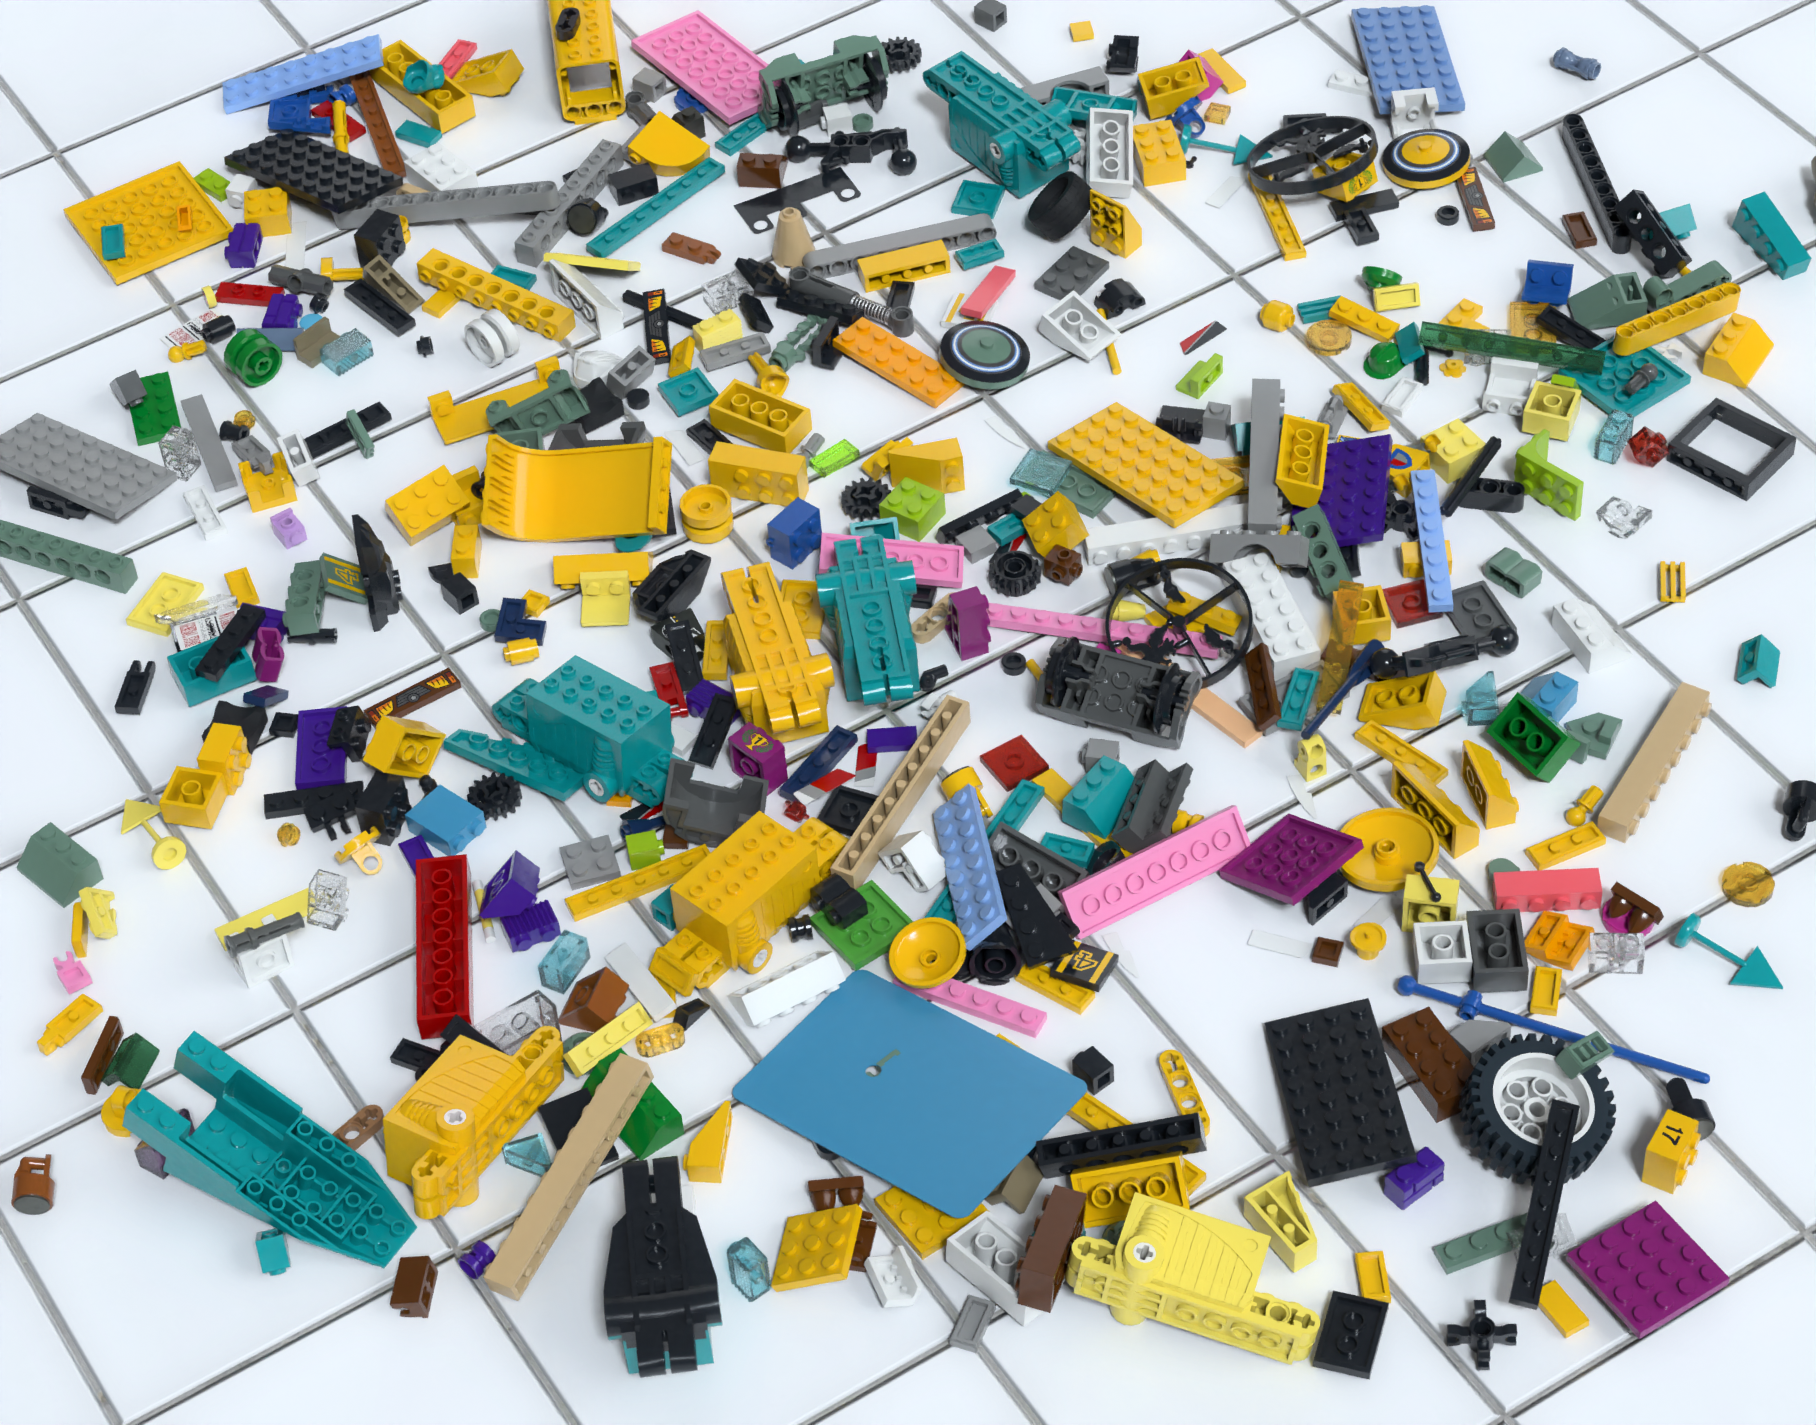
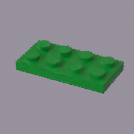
M168 371L141 377L140 379L147 392V395L143 397L144 402L133 407L129 403L138 446L183 436Z

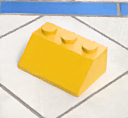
M1733 312L1706 351L1702 374L1746 389L1773 349L1774 343L1756 320Z
M1464 740L1460 775L1485 829L1515 823L1516 812H1519V804L1517 798L1512 797L1510 793V784L1507 778L1504 779L1502 776L1500 762L1498 760L1495 761L1491 751L1469 740Z

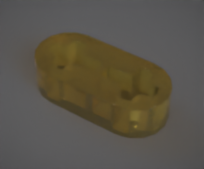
M669 1023L641 1032L635 1040L638 1054L649 1058L682 1047L685 1043L684 1028L678 1023ZM674 1034L676 1038H672L669 1035ZM649 1042L651 1046H646L644 1043Z

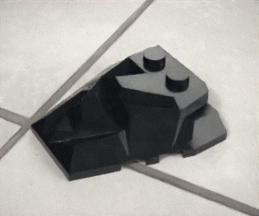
M358 514L352 515L356 551L361 575H363L373 630L376 632L380 631L389 622L388 615L397 614L400 611L399 600H403L401 586L396 585L401 583L398 569H393L390 556L385 552L382 541L377 538L369 523Z

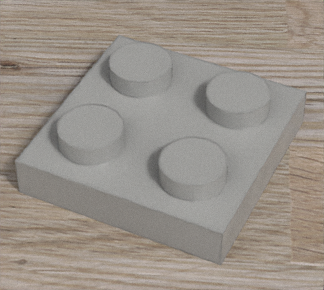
M609 835L559 847L572 891L621 877Z

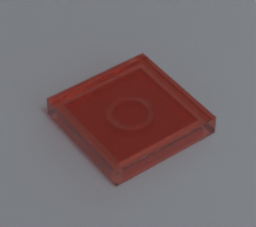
M1424 579L1382 589L1390 616L1397 629L1443 617V612H1428Z
M1022 734L980 755V762L1006 792L1015 789L1022 779L1030 781L1049 770L1048 763Z

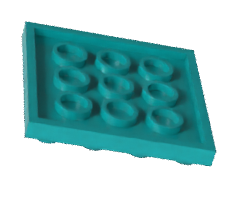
M1614 336L1558 369V375L1575 378L1579 390H1582L1581 393L1621 424H1624L1691 382V376L1651 346L1627 356L1616 354L1612 349ZM1646 363L1654 364L1658 369L1657 378L1651 381L1647 387L1639 389L1634 395L1629 394L1625 390V385L1633 379V374Z

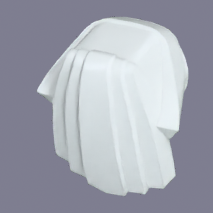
M598 350L575 353L574 382L582 389L593 379L600 377L606 385L608 372L621 362L623 358L618 357L619 355Z

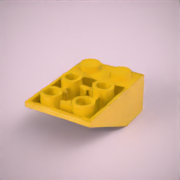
M1091 189V242L1126 259L1142 245V228L1127 206Z

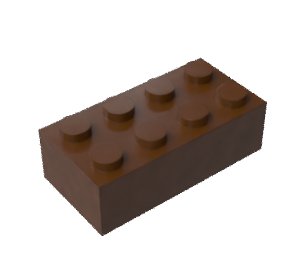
M1430 1007L1382 1026L1381 1040L1386 1054L1435 1122L1438 1123L1461 1113L1462 1109L1459 1108V1101L1462 1095L1460 1094L1474 1067Z
M1054 1185L1051 1195L1046 1194L1042 1205L1043 1215H1037L1033 1229L1035 1234L1034 1236L1029 1235L1025 1247L1027 1254L1025 1257H1020L1016 1273H1019L1016 1281L1015 1291L1019 1292L1018 1304L1051 1313L1065 1278L1074 1240L1081 1237L1084 1229L1086 1193Z

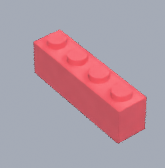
M1599 868L1493 873L1492 891L1495 910L1520 909V912H1539L1544 910L1565 911L1601 908L1602 886Z

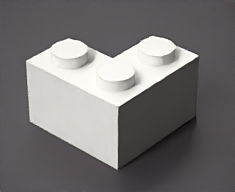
M923 830L899 835L878 852V855L891 874L904 872L917 892L930 890L947 876L945 859L937 853L933 847L932 839Z

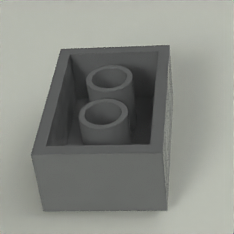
M1520 909L1466 911L1472 955L1471 978L1473 990L1479 993L1527 991L1529 968Z

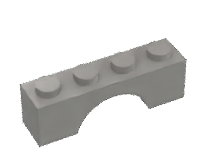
M1097 66L1021 88L1023 92L1028 93L1033 99L1035 98L1040 104L1044 105L1051 101L1056 86L1109 95V79L1101 67Z
M1220 530V534H1211L1209 562L1217 566H1223L1224 562L1246 557L1253 550L1267 548L1272 553L1276 564L1283 567L1307 568L1310 539L1302 536L1301 532L1287 531V535H1279L1277 531H1264V534H1257L1256 531L1243 530L1242 534H1234V531Z

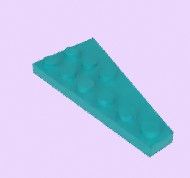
M458 729L444 740V749L498 773H505L507 777L513 776L514 780L562 801H565L584 785L583 777L585 774L567 767L564 763L556 761L553 757L541 751H537L532 743L529 742L519 745L512 743V739L504 737L501 741L489 739L487 734Z

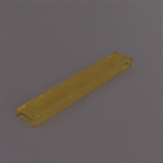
M1344 580L1339 582L1316 711H1320L1345 682L1349 672L1364 584ZM1343 700L1333 710V714L1341 715Z

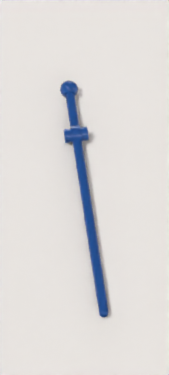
M1409 975L1402 976L1398 983L1397 990L1400 994L1410 996L1415 993L1459 1007V1016L1467 1021L1474 1020L1475 1016L1482 1014L1572 1043L1586 1037L1576 1032L1482 1004L1483 996L1475 990H1469L1466 995L1460 997L1418 984L1415 978ZM1608 1043L1615 1051L1612 1054L1613 1056L1703 1084H1707L1710 1081V1076L1707 1073Z

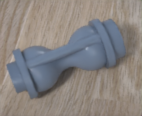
M1565 47L1557 50L1553 57L1556 68L1573 70L1588 80L1591 78L1596 79L1601 71V63L1597 59L1577 56Z

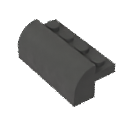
M1156 759L1138 768L1111 837L1125 850L1134 854L1170 836L1171 827L1178 816L1177 811L1184 800L1185 790L1191 782L1190 777L1193 768L1188 763H1185L1168 772Z

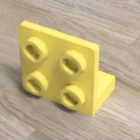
M628 570L580 572V584L583 595L581 626L628 625L631 599Z

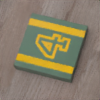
M323 552L319 560L324 591L366 605L368 599L365 594L360 565Z

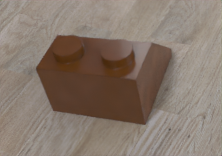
M740 153L737 163L739 187L780 189L788 158L784 155Z

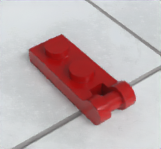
M673 662L649 667L658 698L670 704V706L678 704V707L670 708L671 721L672 718L681 716V718L689 717Z

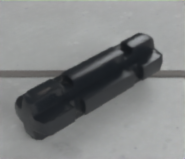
M1425 348V354L1416 359V381L1426 386L1429 383V351Z

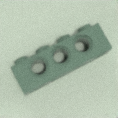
M1319 504L1293 515L1292 518L1295 522V525L1292 526L1293 531L1301 532L1302 536L1310 539L1308 558H1310L1312 564L1308 567L1314 579L1318 578L1320 582L1317 585V589L1321 597H1326L1332 604L1333 591L1355 589L1356 586L1327 517ZM1318 532L1316 537L1310 538L1312 534ZM1327 552L1324 557L1319 558L1321 553ZM1335 572L1332 577L1327 578L1329 573Z
M320 560L295 563L294 572L290 574L291 586H288L289 599L285 600L286 613H283V624L285 627H288L290 636L319 633L326 595Z

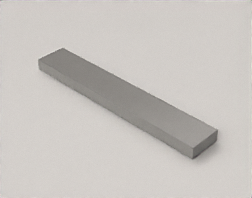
M203 395L181 400L183 411L215 491L218 492L237 486L236 477Z

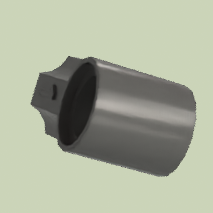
M639 91L627 93L625 96L627 116L635 119L640 125H647L656 113L644 101L643 93Z

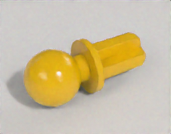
M203 340L191 344L185 342L182 344V347H171L168 351V358L174 363L181 362L185 358L191 360L193 356L207 351V346Z
M1592 785L1581 799L1576 800L1578 807H1572L1567 811V823L1574 827L1583 825L1586 821V812L1589 814L1594 812L1593 807L1602 798L1603 791L1599 787Z

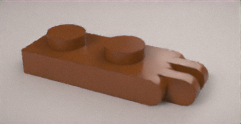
M672 232L662 244L663 252L699 264H714L721 256V252L714 245Z

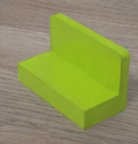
M1214 353L1207 362L1198 361L1176 385V390L1199 399L1223 373V356Z

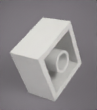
M1467 920L1414 923L1412 944L1418 984L1471 982L1472 955Z

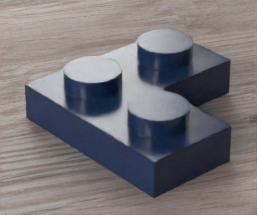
M503 597L494 635L495 641L508 642L529 637L530 639L536 638L537 645L543 646L547 623L542 620L525 619L528 606L526 599Z

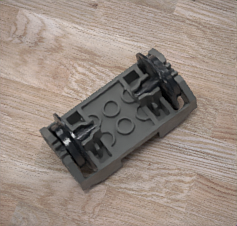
M1074 636L1068 640L1064 637H1058L1050 648L1049 655L1051 658L1047 657L1048 665L1043 668L1044 674H1041L1035 700L1039 712L1063 722L1085 728L1091 722L1131 733L1134 741L1156 747L1180 749L1190 710L1203 684L1199 672L1181 670L1178 663L1165 666L1079 643L1078 638ZM1171 726L1169 737L1161 736L1165 728Z

